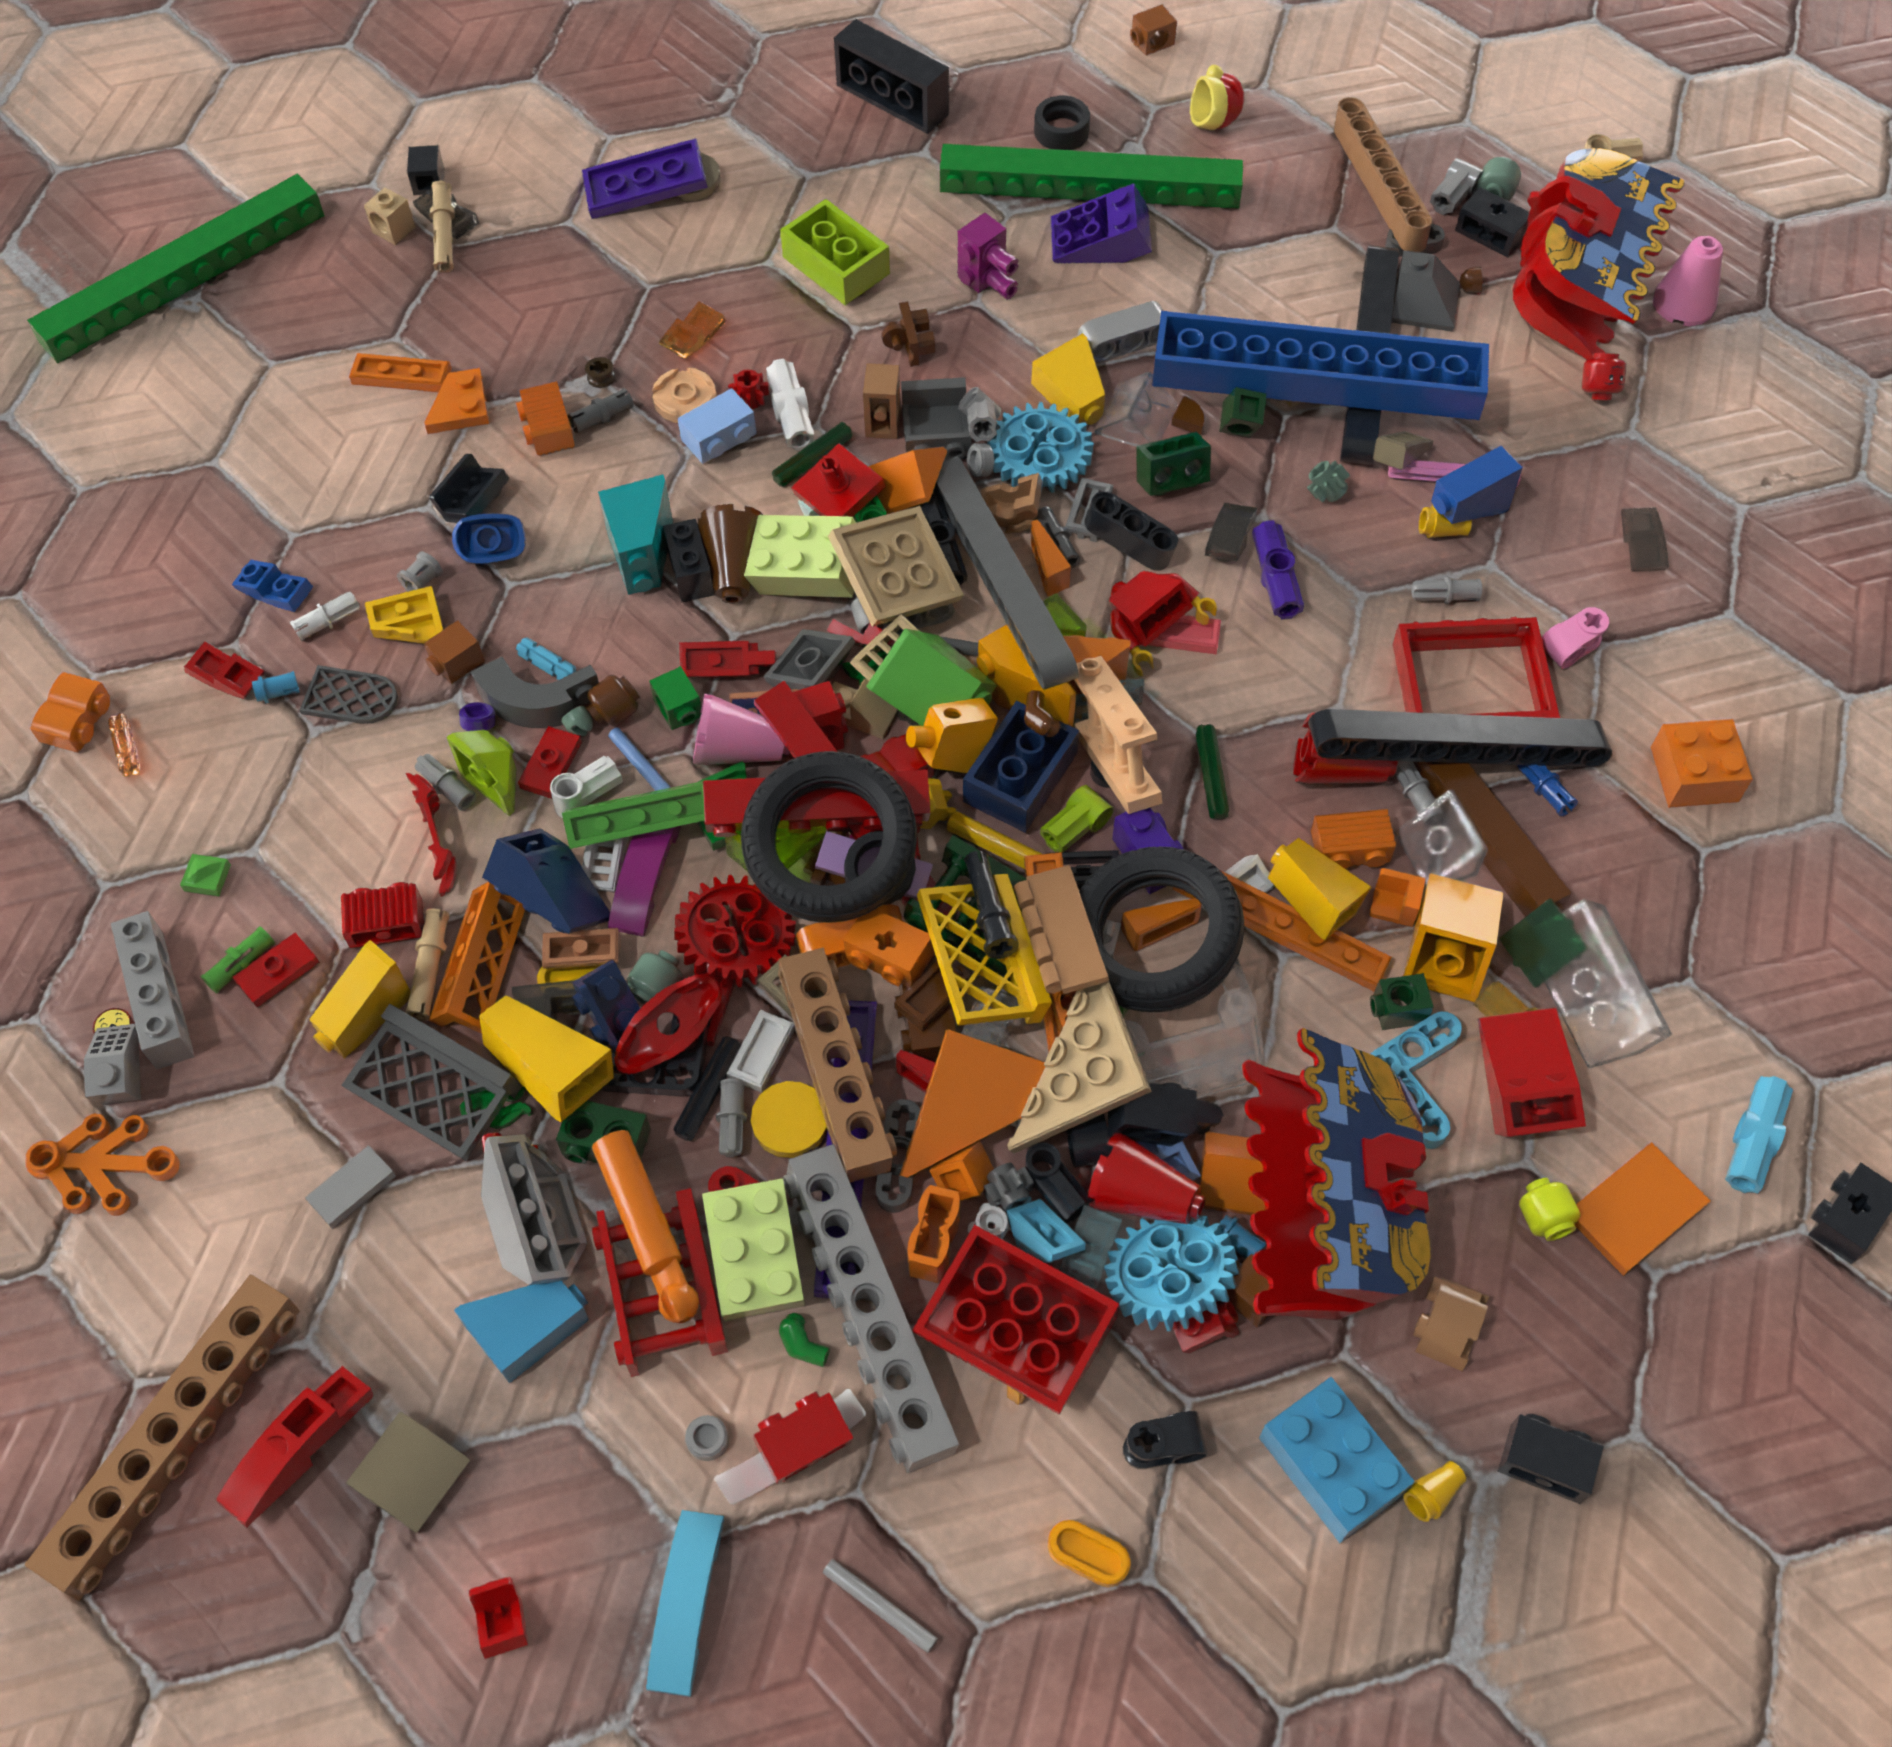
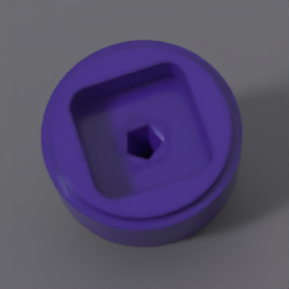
M474 702L467 704L459 711L460 726L466 731L489 730L496 723L495 710L486 703Z

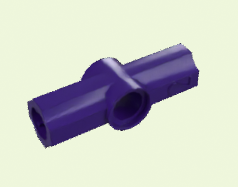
M1274 520L1263 521L1259 526L1254 527L1252 531L1262 570L1261 583L1267 589L1274 616H1279L1281 620L1291 619L1298 613L1303 612L1304 609L1303 599L1294 571L1295 556L1288 549L1282 525L1277 524Z

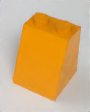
M1430 873L1422 895L1403 976L1424 973L1429 990L1476 1003L1497 945L1503 892Z

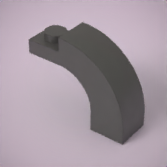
M503 657L471 671L479 695L486 704L494 708L495 714L507 722L528 728H547L548 726L557 727L563 725L561 720L569 711L581 704L590 702L588 691L599 683L597 674L591 665L549 684H531L519 679L511 671Z

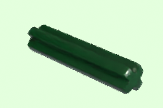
M840 422L772 471L774 482L780 487L786 486L818 463L823 456L827 455L838 444L843 445L852 438L850 426L845 422Z
M1201 724L1196 728V740L1209 817L1212 820L1226 819L1230 810L1216 729L1212 724Z

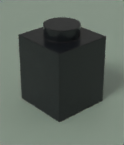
M439 145L408 147L407 174L413 195L433 194V182L444 181L445 167Z

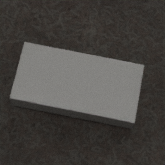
M368 1145L307 1195L305 1199L333 1229L396 1177V1175Z

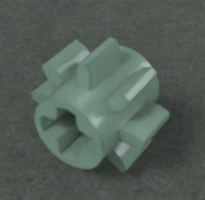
M1328 461L1320 462L1309 473V479L1313 483L1307 489L1321 502H1324L1326 499L1329 502H1334L1340 499L1348 490V484L1344 480L1350 474L1342 464H1338L1336 461H1333L1331 464Z

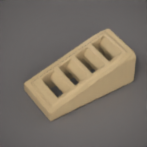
M902 614L864 647L850 662L868 681H870L875 673L868 663L873 660L879 666L881 665L883 659L877 653L881 649L887 654L889 653L891 647L887 643L891 638L895 642L899 638L897 632L900 628L903 630L906 628L919 631Z

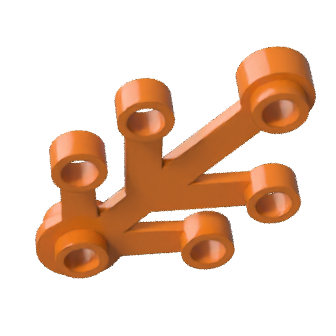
M94 1113L87 1116L81 1126L60 1141H39L33 1144L26 1153L25 1166L33 1177L41 1180L50 1179L63 1196V1205L73 1214L85 1212L91 1205V1197L83 1188L75 1187L64 1169L81 1170L102 1198L101 1204L110 1215L119 1216L129 1209L130 1199L121 1189L115 1188L103 1171L148 1173L156 1181H166L177 1174L180 1167L179 1158L166 1146L154 1147L145 1156L111 1155L112 1152L127 1141L139 1142L143 1140L149 1132V1127L142 1117L131 1115L123 1120L119 1128L109 1134L110 1123L103 1115ZM102 1122L98 1130L91 1131L94 1124ZM140 1124V1128L136 1132L129 1133L133 1125ZM89 1138L101 1140L84 1153H71ZM53 1157L48 1164L42 1166L45 1159ZM170 1162L166 1169L159 1171V1167L163 1163ZM82 1195V1200L78 1204L71 1205L75 1197ZM121 1197L119 1205L110 1207L111 1202L115 1198Z

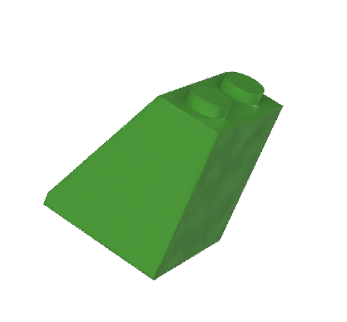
M905 628L866 687L923 726L931 706L974 698H983L989 704L992 699V692L997 687V684L939 635Z

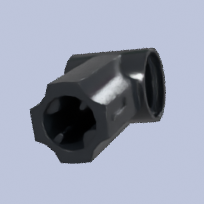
M1037 1143L1027 1151L1025 1167L1034 1181L1033 1188L1042 1194L1065 1223L1073 1222L1082 1216L1089 1208V1203L1093 1202V1200L1088 1197L1087 1192L1062 1163L1058 1149L1049 1143ZM1044 1161L1049 1163L1052 1169L1047 1172H1041L1036 1170L1033 1164Z

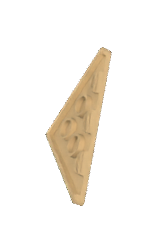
M1110 982L1077 990L1066 1014L1068 1018L1059 1038H1055L1045 1060V1069L1036 1088L1033 1087L1022 1111V1120L1014 1137L1010 1138L1008 1142L1009 1151L1013 1154L1152 1092Z

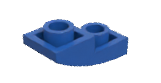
M250 560L232 583L235 589L254 599L292 612L297 610L313 588L307 578L283 574L275 564Z

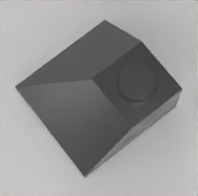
M1403 251L1396 281L1391 323L1453 332L1460 282L1436 255Z

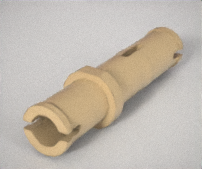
M435 181L432 184L433 206L430 208L434 233L433 268L436 271L439 269V272H450L454 269L452 219L455 218V210L451 206L452 185L449 182L446 184V181Z
M431 908L425 911L422 935L416 941L415 946L418 956L405 1013L412 1017L413 1013H416L415 1019L419 1021H426L430 1018L440 958L445 954L447 947L444 943V937L450 915L448 912L443 911L442 916L439 917L441 909Z

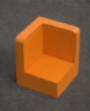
M1382 868L1374 889L1369 912L1370 917L1413 927L1420 910L1426 878Z
M978 1140L936 1162L929 1171L937 1187L958 1191L959 1200L961 1201L980 1195L985 1189L984 1186L989 1184L987 1175L994 1168L981 1141Z

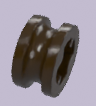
M596 357L586 363L585 373L587 381L591 386L605 388L614 382L615 372L611 360L604 357ZM603 370V373L597 374V371Z

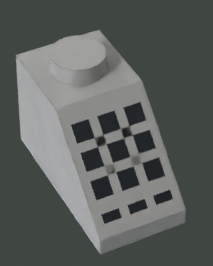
M135 1024L96 1029L84 1057L86 1098L100 1105L141 1100L139 1038Z

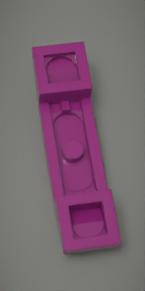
M681 826L634 835L632 837L617 882L608 929L618 928L619 932L641 937L645 936L655 907L653 897L671 844L676 843Z

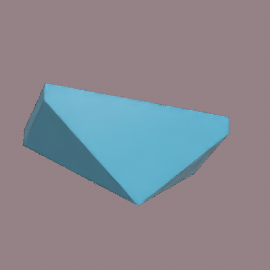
M1041 1199L1007 1210V1219L1017 1248L1047 1264L1085 1250L1086 1243Z

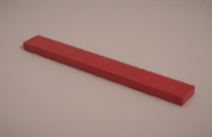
M782 681L754 700V705L794 758L815 752H838L785 681ZM863 824L848 825V831L855 840L869 832L883 831V828L876 830L864 829ZM931 875L929 876L926 888H934L936 885ZM903 896L900 899L905 907L910 898ZM942 901L937 911L947 916L953 907Z

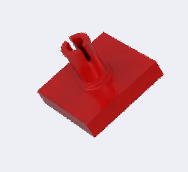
M838 444L791 488L795 496L820 516L853 517L886 487V484L881 476L842 445Z

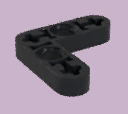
M674 1014L670 1035L679 1029V1020ZM710 1020L699 1035V1040L695 1047L684 1049L676 1056L653 1066L655 1076L648 1083L637 1082L635 1080L636 1073L626 1074V1082H624L625 1079L621 1073H613L614 1078L600 1090L682 1097L691 1095L703 1074ZM611 1053L613 1069L616 1072H620L615 1065V1054ZM663 1067H666V1071L670 1076H680L682 1070L687 1069L692 1078H686L684 1084H679L675 1077L665 1076L666 1083L662 1084L664 1080Z

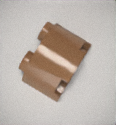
M1039 473L1018 478V486L1016 487L1000 483L981 489V495L999 527L1006 528L1005 533H1017L1031 528V522L1038 515L1043 481Z
M1434 1276L1425 1298L1432 1301L1429 1315L1421 1312L1413 1332V1336L1420 1338L1415 1352L1463 1371L1468 1362L1472 1344L1474 1341H1477L1488 1308L1485 1304L1489 1296L1441 1277L1440 1279Z

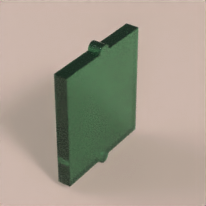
M1551 898L1498 938L1514 959L1513 965L1520 967L1534 988L1541 986L1589 949L1574 929V921L1567 919Z

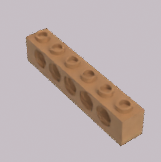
M824 948L780 958L779 979L831 1142L836 1148L849 1182L891 1171L893 1157L897 1156L896 1144L891 1132L887 1134L884 1132L881 1123L882 1120H885L884 1108L879 1097L873 1098L869 1086L873 1084L872 1072L868 1062H861L858 1050L862 1049L860 1036L856 1027L850 1028L846 1017L850 1015L849 1003L845 993H838L835 982L839 981L835 961L833 959L827 960ZM811 990H819L825 995L820 998H812L806 993ZM821 1024H831L836 1029L826 1033L820 1031L817 1027ZM833 1058H841L847 1062V1065L838 1068L830 1065L828 1061ZM844 1093H853L858 1096L859 1100L854 1103H846L840 1099V1096ZM856 1128H864L870 1132L871 1136L866 1139H858L851 1134V1131Z

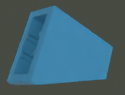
M562 1280L525 1286L462 1304L454 1310L466 1329L509 1383L589 1321L583 1308L588 1304V1301L575 1284L567 1288Z

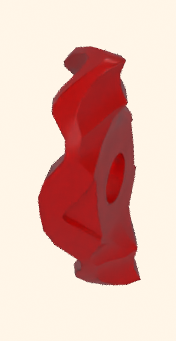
M696 974L664 988L652 997L634 1015L620 1038L615 1053L617 1070L626 1074L642 1072L676 1056L686 1049L703 1032L721 1002L722 988L719 982L711 975ZM664 1013L674 1014L679 1020L677 1032L671 1035L661 1033L657 1028V1019L660 1015Z

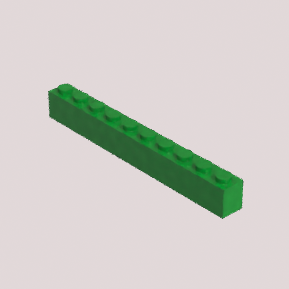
M942 144L940 192L1092 200L1134 183L1146 204L1235 209L1240 207L1243 187V160Z
M297 173L29 318L27 321L41 346L56 363H59L324 217L318 194Z

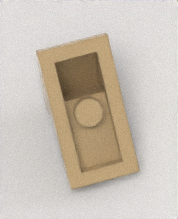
M867 679L863 680L858 690L834 682L832 685L835 694L841 693L846 706V713L843 715L847 726L884 739L898 714V709L866 687L869 682Z

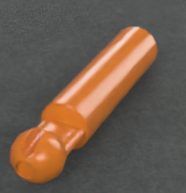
M626 1130L607 1134L593 1144L592 1150L643 1273L651 1276L659 1295V1311L668 1321L680 1324L691 1320L697 1313L699 1306L698 1294L686 1281L679 1264L682 1260L681 1253L630 1133Z

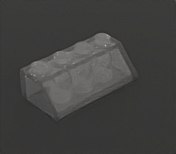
M1582 899L1522 937L1587 1068H1594L1641 1054L1673 1035L1605 905Z

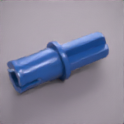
M1517 765L1518 769L1534 785V792L1538 796L1542 795L1559 816L1568 814L1565 809L1566 806L1570 811L1577 806L1578 800L1559 782L1560 776L1557 773H1551L1545 765Z

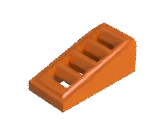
M1032 521L1031 547L1044 591L1047 596H1051L1069 588L1071 566L1040 521Z
M1193 898L1129 910L1122 913L1121 930L1133 950L1138 951L1197 924L1202 904L1198 899Z

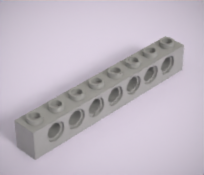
M834 1144L789 1159L787 1175L783 1176L786 1192L790 1199L795 1197L801 1209V1211L797 1212L801 1229L805 1235L811 1234L816 1246L812 1248L815 1264L820 1272L825 1270L831 1283L827 1285L830 1301L835 1309L840 1307L846 1320V1322L842 1323L845 1338L850 1347L854 1345L857 1347L861 1360L857 1361L861 1378L865 1385H872L877 1399L873 1400L874 1409L880 1423L884 1424L887 1422L893 1437L889 1439V1445L896 1463L903 1462L908 1474L953 1456L959 1446L958 1440ZM822 1190L827 1192L831 1198L820 1202L815 1200L811 1193ZM830 1226H838L845 1231L846 1235L841 1238H833L826 1233L825 1229ZM852 1262L859 1266L861 1272L856 1275H848L842 1271L840 1266L843 1263ZM860 1299H868L875 1304L876 1310L870 1313L862 1312L857 1308L855 1302ZM877 1336L885 1337L890 1341L892 1348L886 1351L877 1350L873 1347L871 1339ZM893 1374L901 1375L907 1381L908 1386L902 1390L893 1389L887 1383L886 1378ZM907 1413H915L922 1418L924 1426L919 1429H911L904 1424L902 1416Z

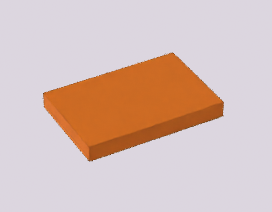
M1651 1142L1576 1204L1580 1212V1219L1576 1222L1575 1226L1624 1276L1705 1208L1711 1200Z

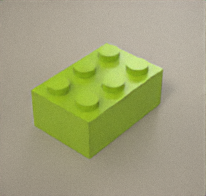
M824 199L780 229L783 258L844 305L850 303L890 274L889 246L827 199Z

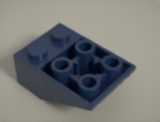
M541 828L496 840L482 878L494 885L496 891L513 897L523 904L525 910L542 916L552 923L551 925L554 929L562 933H574L609 921V909L568 845Z

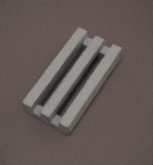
M1081 478L1065 526L1070 536L1072 533H1077V538L1084 539L1085 536H1090V541L1097 542L1098 537L1087 530L1084 520L1093 496L1100 492V490L1113 493L1114 485ZM1087 488H1092L1081 525L1076 524L1075 522Z

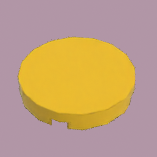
M785 1081L772 1085L759 1095L752 1107L751 1126L755 1138L765 1151L777 1157L794 1158L803 1155V1153L808 1152L810 1149L814 1150L821 1144L827 1134L828 1129L815 1088L802 1082Z

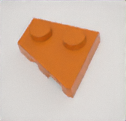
M480 368L447 374L424 422L427 434L489 424Z

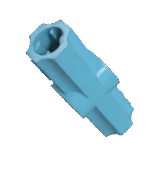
M1760 1076L1754 1085L1748 1109L1743 1113L1733 1136V1143H1736L1725 1180L1730 1183L1731 1188L1740 1192L1758 1194L1762 1190L1771 1160L1775 1157L1783 1142L1786 1126L1782 1124L1793 1089L1789 1087L1787 1081L1781 1078Z

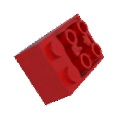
M1548 1008L1478 1018L1495 1134L1512 1137L1586 1127L1581 1089L1557 1009Z

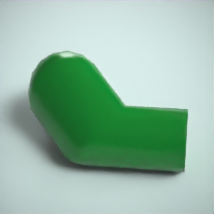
M798 1313L788 1314L779 1325V1335L787 1354L792 1358L824 1368L830 1348L809 1341L804 1328L806 1321L803 1316Z

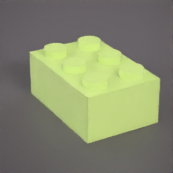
M758 515L744 574L745 578L760 595L853 598L854 589L828 535L832 529L854 524L856 521L853 517Z
M783 1178L702 1193L721 1315L724 1321L805 1306Z

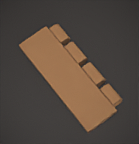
M1070 865L1027 876V880L1016 883L1014 891L1019 907L1022 910L1021 913L1028 935L1031 938L1030 942L1037 964L1040 966L1039 970L1046 992L1056 993L1063 991V994L1109 982L1108 974Z

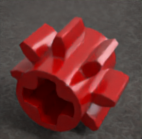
M746 369L738 374H734V383L728 384V389L732 388L751 409L764 405V396L769 395L768 382H764L763 373Z

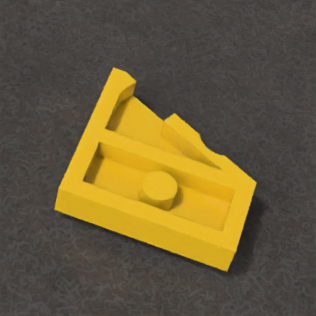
M432 586L365 602L370 629L376 638L425 643L444 630Z

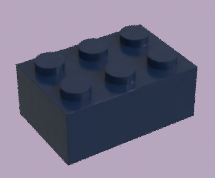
M1016 701L963 778V802L1026 833L1076 757L1079 730L1059 721L1060 730L1056 736L1049 738L1045 735H1039L1024 722L1026 705Z

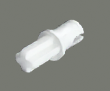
M346 592L322 606L318 603L316 605L318 608L294 621H290L295 631L308 625L296 632L300 640L303 641L327 626L330 629L333 628V623L359 610L360 606L355 596L351 592Z

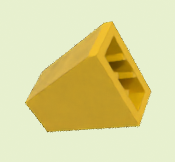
M1083 333L1032 361L1031 384L1051 404H1056V409L1059 412L1064 408H1068V417L1078 414V424L1086 422L1087 425H1092L1103 417L1105 392L1088 339Z
M1297 838L1288 846L1282 844L1270 861L1274 866L1268 875V879L1323 940H1326L1356 915L1371 889V886L1300 838Z
M371 940L362 947L309 1019L317 1031L313 1036L317 1043L328 1053L334 1049L344 1059L386 1021L381 1015L389 1004L400 1009L409 1001L410 989L396 962Z

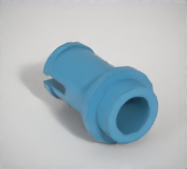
M294 671L265 679L262 676H258V680L252 681L257 702L265 701L266 704L272 698L300 693Z
M1227 1214L1219 1225L1222 1234L1228 1233L1231 1244L1238 1254L1247 1259L1250 1254L1254 1255L1265 1248L1267 1243L1261 1241L1239 1224L1237 1216L1231 1218Z

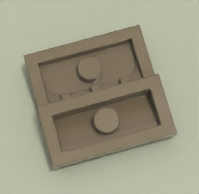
M400 1411L347 1480L346 1484L374 1505L386 1511L411 1531L417 1533L467 1466L470 1459Z

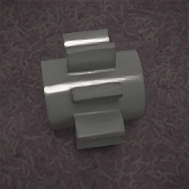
M1006 1163L996 1167L987 1175L989 1184L984 1186L986 1190L984 1194L991 1206L998 1207L1001 1205L1005 1213H1007V1210L1031 1201L1029 1192L1034 1190L1032 1186L1034 1181L1026 1167L1017 1171L1013 1163Z

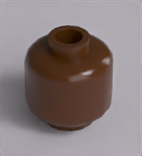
M611 674L588 691V698L591 704L586 708L598 724L605 720L610 726L615 727L638 710L637 700L641 697L624 675L619 678Z

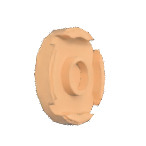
M679 368L668 371L658 378L652 390L656 411L664 419L678 423L677 418L717 397L713 380L705 372L695 368H687V371L680 372Z

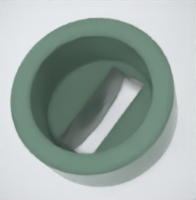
M585 706L574 708L561 720L569 733L579 735L580 737L587 735V732L593 728L592 717Z

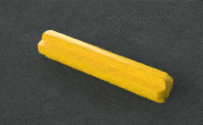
M953 812L947 822L948 831L1025 869L1024 856L1042 854L960 812Z

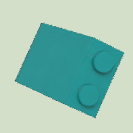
M664 474L599 491L598 495L607 534L628 595L646 592L661 586L668 552L663 525L673 523Z

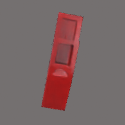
M341 1366L315 1391H312L307 1386L278 1415L246 1453L216 1498L218 1504L247 1528L313 1466L310 1457L374 1397L372 1389L344 1366Z

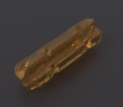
M119 713L117 716H110L108 725L112 731L111 738L115 756L118 757V769L125 777L137 775L141 767L139 760H137L138 754L134 737L131 733L130 720L123 713Z

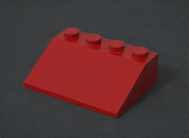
M974 1224L912 1331L1060 1415L1118 1317L1120 1304Z

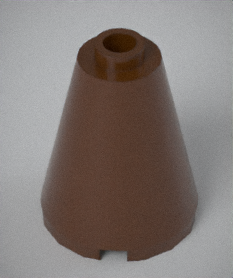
M734 504L716 505L701 512V519L698 518V528L708 560L715 595L721 598L723 602L729 604L740 603L744 598L748 597L751 589V584L744 574L758 515L763 514L761 511L750 506H745V511L734 510Z

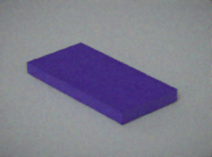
M697 138L582 170L588 210L592 219L708 188Z

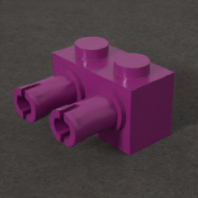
M984 212L958 230V278L963 284L969 285L978 293L990 286L1006 300H1009L1018 290V283L1010 278V276L1017 271L1019 260L1006 251L1007 228Z

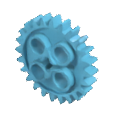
M1043 402L1038 404L1037 409H1033L1029 403H1026L1025 411H1021L1015 406L1013 416L1004 412L1003 422L997 420V435L991 441H987L994 454L993 472H1001L1002 482L1011 478L1012 487L1018 486V478L1039 473L1043 481L1042 489L1043 487H1048L1049 491L1054 493L1055 485L1057 484L1063 489H1067L1068 480L1077 483L1078 474L1085 475L1087 466L1091 465L1093 455L1092 433L1086 432V422L1078 424V414L1068 417V408L1057 412L1056 404L1054 403L1049 409L1044 408Z
M1205 1215L1196 1222L1192 1218L1188 1224L1155 1220L1154 1223L1149 1224L1145 1219L1141 1218L1140 1230L1137 1231L1130 1227L1126 1228L1129 1236L1128 1240L1116 1238L1115 1242L1118 1251L1108 1252L1111 1263L1104 1267L1108 1277L1105 1279L1112 1300L1120 1304L1119 1307L1122 1315L1127 1317L1132 1314L1136 1325L1141 1324L1147 1319L1150 1330H1154L1159 1322H1164L1168 1332L1172 1330L1174 1322L1180 1321L1182 1327L1188 1329L1189 1318L1194 1317L1197 1321L1203 1323L1204 1317L1202 1312L1208 1310L1211 1313L1217 1314L1218 1309L1215 1301L1228 1302L1229 1297L1226 1289L1236 1288L1234 1276L1239 1274L1236 1263L1238 1259L1234 1246L1231 1244L1228 1233L1222 1234L1218 1223L1209 1226L1207 1216Z

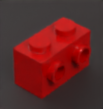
M817 1391L795 1403L798 1409L784 1418L778 1412L757 1424L760 1431L754 1434L753 1440L777 1485L852 1443L854 1437L830 1392L821 1397Z

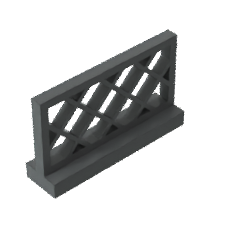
M389 1004L381 1015L386 1021L341 1086L466 1161L508 1097L511 1096L515 1099L523 1085L510 1073ZM392 1034L400 1039L402 1053L384 1058L382 1047ZM409 1045L413 1046L416 1049L410 1051ZM423 1055L430 1056L432 1071L413 1076L411 1059ZM403 1061L406 1078L387 1083L385 1066ZM439 1062L447 1067L439 1069ZM374 1069L378 1070L380 1086L366 1090L357 1086L365 1072ZM455 1072L459 1073L462 1089L443 1094L441 1076ZM433 1079L436 1096L417 1101L415 1084ZM469 1080L477 1085L469 1086ZM407 1086L410 1104L393 1108L390 1104L389 1091ZM487 1090L495 1095L486 1109L474 1112L471 1094ZM381 1094L382 1100L375 1097V1095ZM464 1097L466 1114L447 1119L445 1102ZM437 1104L440 1122L427 1126L421 1125L419 1109ZM411 1112L412 1119L404 1113ZM468 1122L470 1134L462 1146L458 1147L451 1143L449 1127ZM441 1130L442 1137L436 1134L435 1131Z

